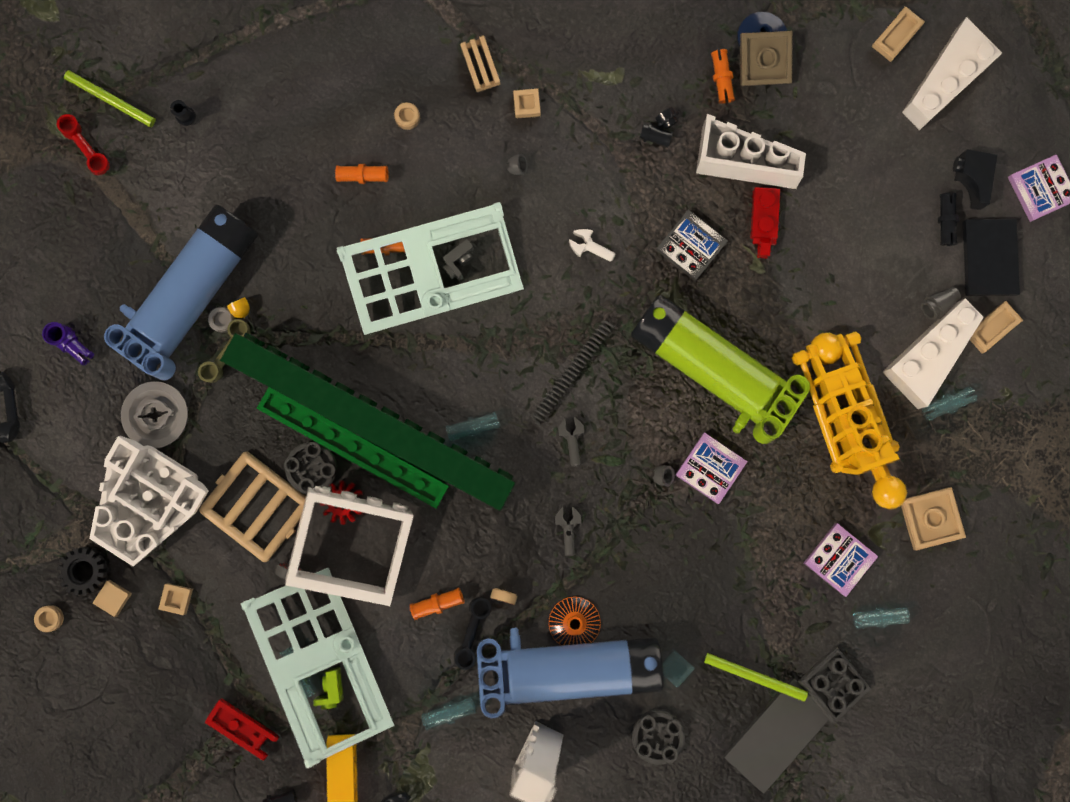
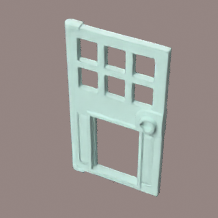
M494 203L491 206L348 246L337 247V253L344 266L364 335L523 290L524 288L503 219L504 213L501 203ZM498 228L509 270L444 289L432 247ZM402 242L407 259L385 265L380 248ZM374 250L379 267L356 273L352 256ZM409 266L414 284L392 289L387 272ZM381 274L386 291L364 297L359 280ZM416 290L421 308L399 313L395 296ZM388 298L393 316L371 322L366 304Z
M329 568L315 573L332 577ZM286 585L258 598L244 601L241 603V607L246 613L305 760L304 764L306 768H311L313 765L320 763V760L393 727L394 723L341 596L328 594L331 603L313 610L305 589ZM299 593L307 613L289 621L281 599ZM275 603L282 624L264 631L257 610ZM334 610L342 631L325 638L316 617ZM310 620L318 642L301 649L292 628ZM286 631L294 652L276 660L268 638ZM342 662L369 729L327 748L300 680Z

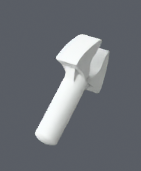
M580 229L573 232L574 235L582 237L585 242L577 244L569 239V244L577 256L581 257L582 252L590 251L610 262L614 260L615 252L592 241V230Z

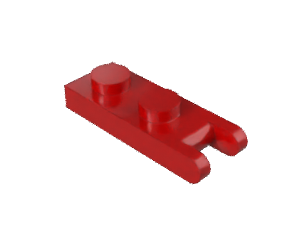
M222 698L218 700L204 722L261 760H265L268 756L266 752L260 749L266 738L273 742H277L279 739V735Z

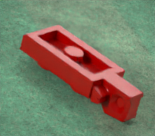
M760 187L753 189L751 239L752 244H758L757 258L768 259L771 245H776L778 239L780 189Z

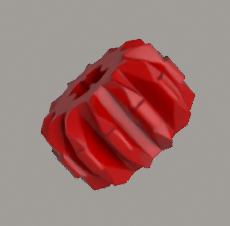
M345 481L339 482V489L334 483L329 485L331 491L341 494V491L353 493L355 488L354 483H350L346 488ZM356 490L354 493L357 494L358 497L363 492L362 490ZM320 503L321 506H328V509L323 512L324 516L333 513L330 518L332 523H335L339 518L340 524L345 525L347 517L351 522H355L356 517L353 512L359 515L363 513Z

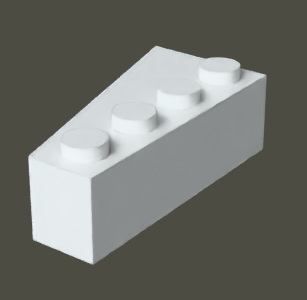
M966 17L955 29L950 40L902 113L920 130L991 65L1002 52Z
M707 114L702 128L696 173L792 189L797 188L803 178L806 153L777 141L770 142L761 138V135L752 132L750 134L738 129L737 125L729 122L725 124L715 120L716 117Z
M966 298L956 302L941 319H937L882 373L917 409L928 407L982 321L983 316Z
M535 721L512 769L511 796L523 802H551L556 791L554 787L556 781L554 780L563 734Z

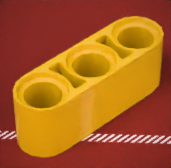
M355 734L328 735L326 746L328 748ZM357 744L327 757V802H358Z

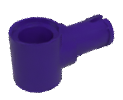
M51 322L44 327L42 336L45 342L58 347L64 353L68 352L82 366L90 362L87 359L88 357L90 359L93 358L94 353L78 341L74 330L69 326L58 322ZM62 330V337L57 341L56 333Z

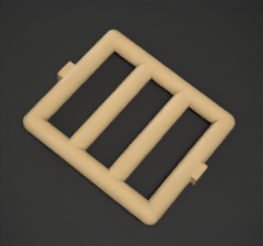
M243 452L227 474H222L215 482L218 485L201 505L199 511L259 560L268 562L285 539H290L296 530L294 528L301 519L306 496L250 452ZM248 464L259 474L223 518L212 508ZM269 480L279 490L243 534L232 524L263 484ZM288 495L299 506L268 546L263 549L252 540Z

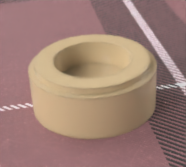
M402 103L394 112L396 123L402 129H413L420 122L419 110L412 103Z
M497 588L492 589L490 596L492 599L512 605L516 604L518 597L517 594Z
M54 605L41 607L34 616L35 626L42 632L57 630L61 627L64 620L62 610Z

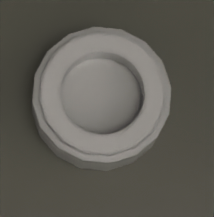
M225 307L213 309L208 317L210 327L219 333L228 332L227 327L229 323L235 320V317Z

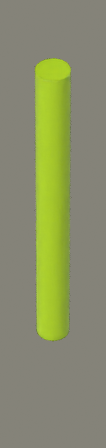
M70 70L65 73V80L149 127L154 126L156 119Z
M709 653L706 655L704 661L706 664L798 700L806 701L808 692L715 655Z

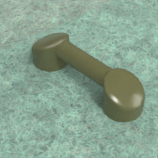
M235 319L229 323L227 331L231 338L214 362H204L200 365L198 376L201 380L207 383H214L221 379L223 376L222 368L225 363L221 362L220 359L234 334L237 333L242 337L245 332L250 334V327L245 321Z

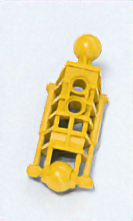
M856 331L844 337L841 333L838 335L830 332L821 333L814 337L810 345L806 346V351L802 350L794 353L792 361L797 366H801L804 377L809 381V391L814 402L813 408L832 459L831 471L855 475L872 471L876 481L872 490L875 502L886 509L898 508L906 500L907 490L901 479L891 476L887 464L899 460V456L895 452L899 451L900 446L897 441L892 439L874 385L869 380L857 344L861 343V336ZM849 347H851V349H852V351H853L855 360H854V358H853V356H852V354H851V351H850ZM841 357L845 367L826 373L823 365L833 364ZM809 361L817 377L815 380H812L807 366ZM815 387H818V388H819V392H820V395H821V399H820V400H819V397H818V394H817V391H816V388H815ZM845 394L849 407L840 409L836 397ZM852 415H859L863 424H856L852 420ZM868 438L873 449L866 448L863 445L862 439Z

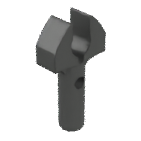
M574 417L576 428L573 435H570V432L566 430L565 419H563L558 428L559 437H564L567 440L570 464L572 467H577L581 465L577 439L580 434L585 432L584 425Z
M562 507L555 516V525H560L563 528L564 552L566 556L570 557L575 555L574 527L577 524H581V515L572 507L573 518L568 525L563 519Z

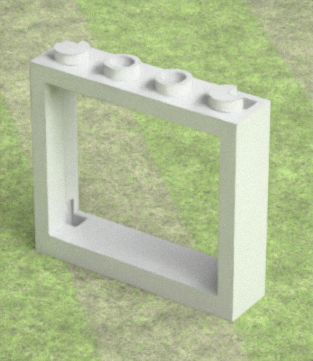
M325 486L308 487L286 574L285 585L390 606L413 519L412 511L408 509V506L401 505L398 502H393L392 506L383 504V500L375 497H367V500L356 498L357 494L348 491H341V494L330 492L331 489ZM314 502L402 521L385 588L298 570Z

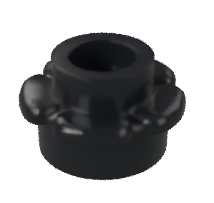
M670 107L660 113L655 118L658 122L657 127L663 126L666 130L678 122L676 117L679 115V112H675L673 107Z

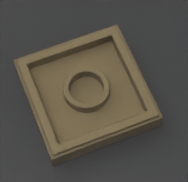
M792 31L740 34V86L792 83Z

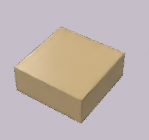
M538 89L513 91L515 118L540 116Z
M108 580L93 601V604L116 617L132 593L113 581Z
M166 583L158 609L186 615L193 589Z

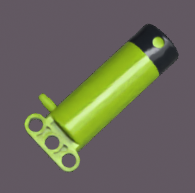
M661 294L655 298L631 333V337L740 412L741 414L732 428L735 433H740L749 420L756 423L753 428V436L761 444L771 443L783 433L810 390L809 381L804 376L794 375L785 381ZM790 385L797 387L798 394L791 390ZM777 405L784 407L785 415L778 411ZM764 425H767L771 428L772 435H768L765 433L763 428Z

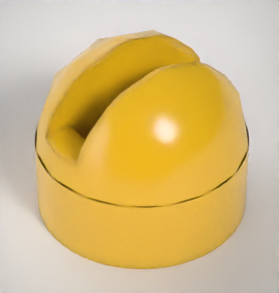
M245 297L227 305L229 312L236 318H244L250 311L249 303Z

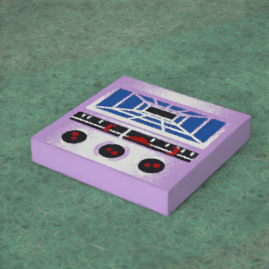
M1057 154L1008 177L1030 222L1070 204V180Z
M704 432L675 476L716 504H719L747 461Z
M835 523L804 561V564L846 597L878 556L842 526Z

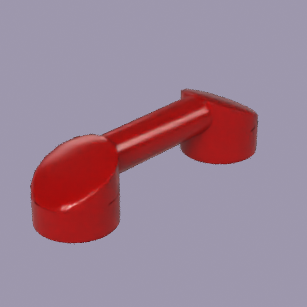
M70 114L60 116L57 120L58 130L65 138L73 140L86 156L87 167L94 175L105 174L110 168L109 161L103 154L95 153L81 135L82 129L77 119Z

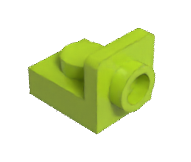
M340 667L330 668L325 672L326 676L322 678L323 691L328 692V695L316 697L313 700V706L321 705V709H332L337 707V703L344 699Z

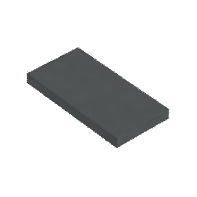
M794 678L787 682L789 685L804 690ZM778 692L726 751L723 757L764 794L826 724L828 718L809 695H807L804 702Z

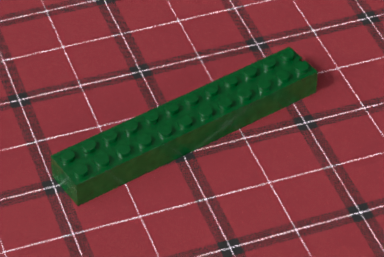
M246 332L243 337L237 333L234 334L220 359L221 362L495 509L502 511L516 485L512 481L514 477L512 474L500 468L498 472L489 469L491 464L478 456L474 460L466 456L467 450L455 444H452L451 448L444 445L445 439L429 431L428 435H425L421 432L423 427L407 418L404 423L399 421L400 415L384 406L381 410L377 409L378 403L362 394L358 398L354 397V390L338 381L335 386L332 385L333 379L315 369L311 374L308 372L309 366L293 357L287 361L288 355L270 345L266 349L263 348L266 343Z

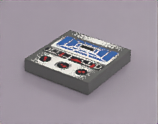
M687 210L657 247L656 251L696 281L728 240L690 210Z

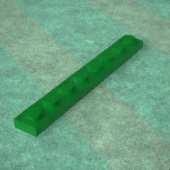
M268 387L256 408L436 509L449 488V485Z

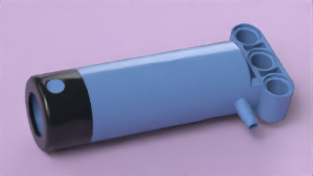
M215 205L138 311L125 304L120 306V311L130 321L126 327L118 324L108 327L104 333L106 344L143 372L160 380L170 379L175 373L176 366L169 357L252 245L258 233L222 206ZM161 362V366H160V368L157 370V366H158V364Z
M511 628V650L502 651L500 645L493 639H485L477 647L480 705L483 714L489 718H499L505 712L506 705L660 692L664 687L662 655L657 638L521 649L518 628ZM489 644L494 645L497 649L495 657L491 659L484 658L482 654L484 647ZM490 671H495L499 676V681L494 686H488L484 681L485 675ZM492 698H497L501 704L500 710L495 714H490L486 709L488 700Z

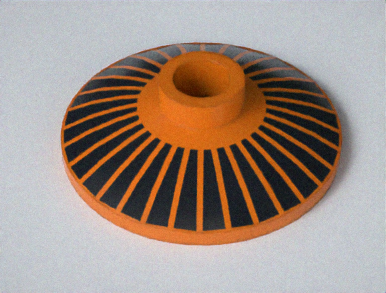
M568 597L559 601L549 616L551 635L560 645L592 643L600 631L601 622L597 609L591 602L581 597ZM573 619H577L580 622V626L576 629L570 626V622Z

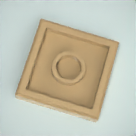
M952 487L906 498L901 505L913 550L917 551L966 538Z

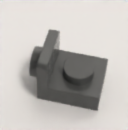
M468 239L443 257L446 264L443 266V269L451 279L456 277L459 282L464 278L456 266L458 264L463 266L473 258L471 254L474 253V248Z

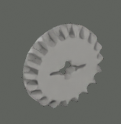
M147 382L133 389L124 400L121 409V423L130 439L143 446L149 445L154 448H161L171 445L185 431L186 423L189 421V409L186 405V399L173 386L163 382ZM154 408L159 412L167 413L158 417V422H155V419L142 418L154 413Z

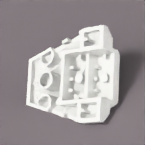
M118 436L105 458L104 467L107 469L104 482L100 483L99 491L102 492L100 505L95 508L89 539L130 565L135 566L196 514L209 491L203 483L198 481L197 474L149 445L143 446L135 440Z

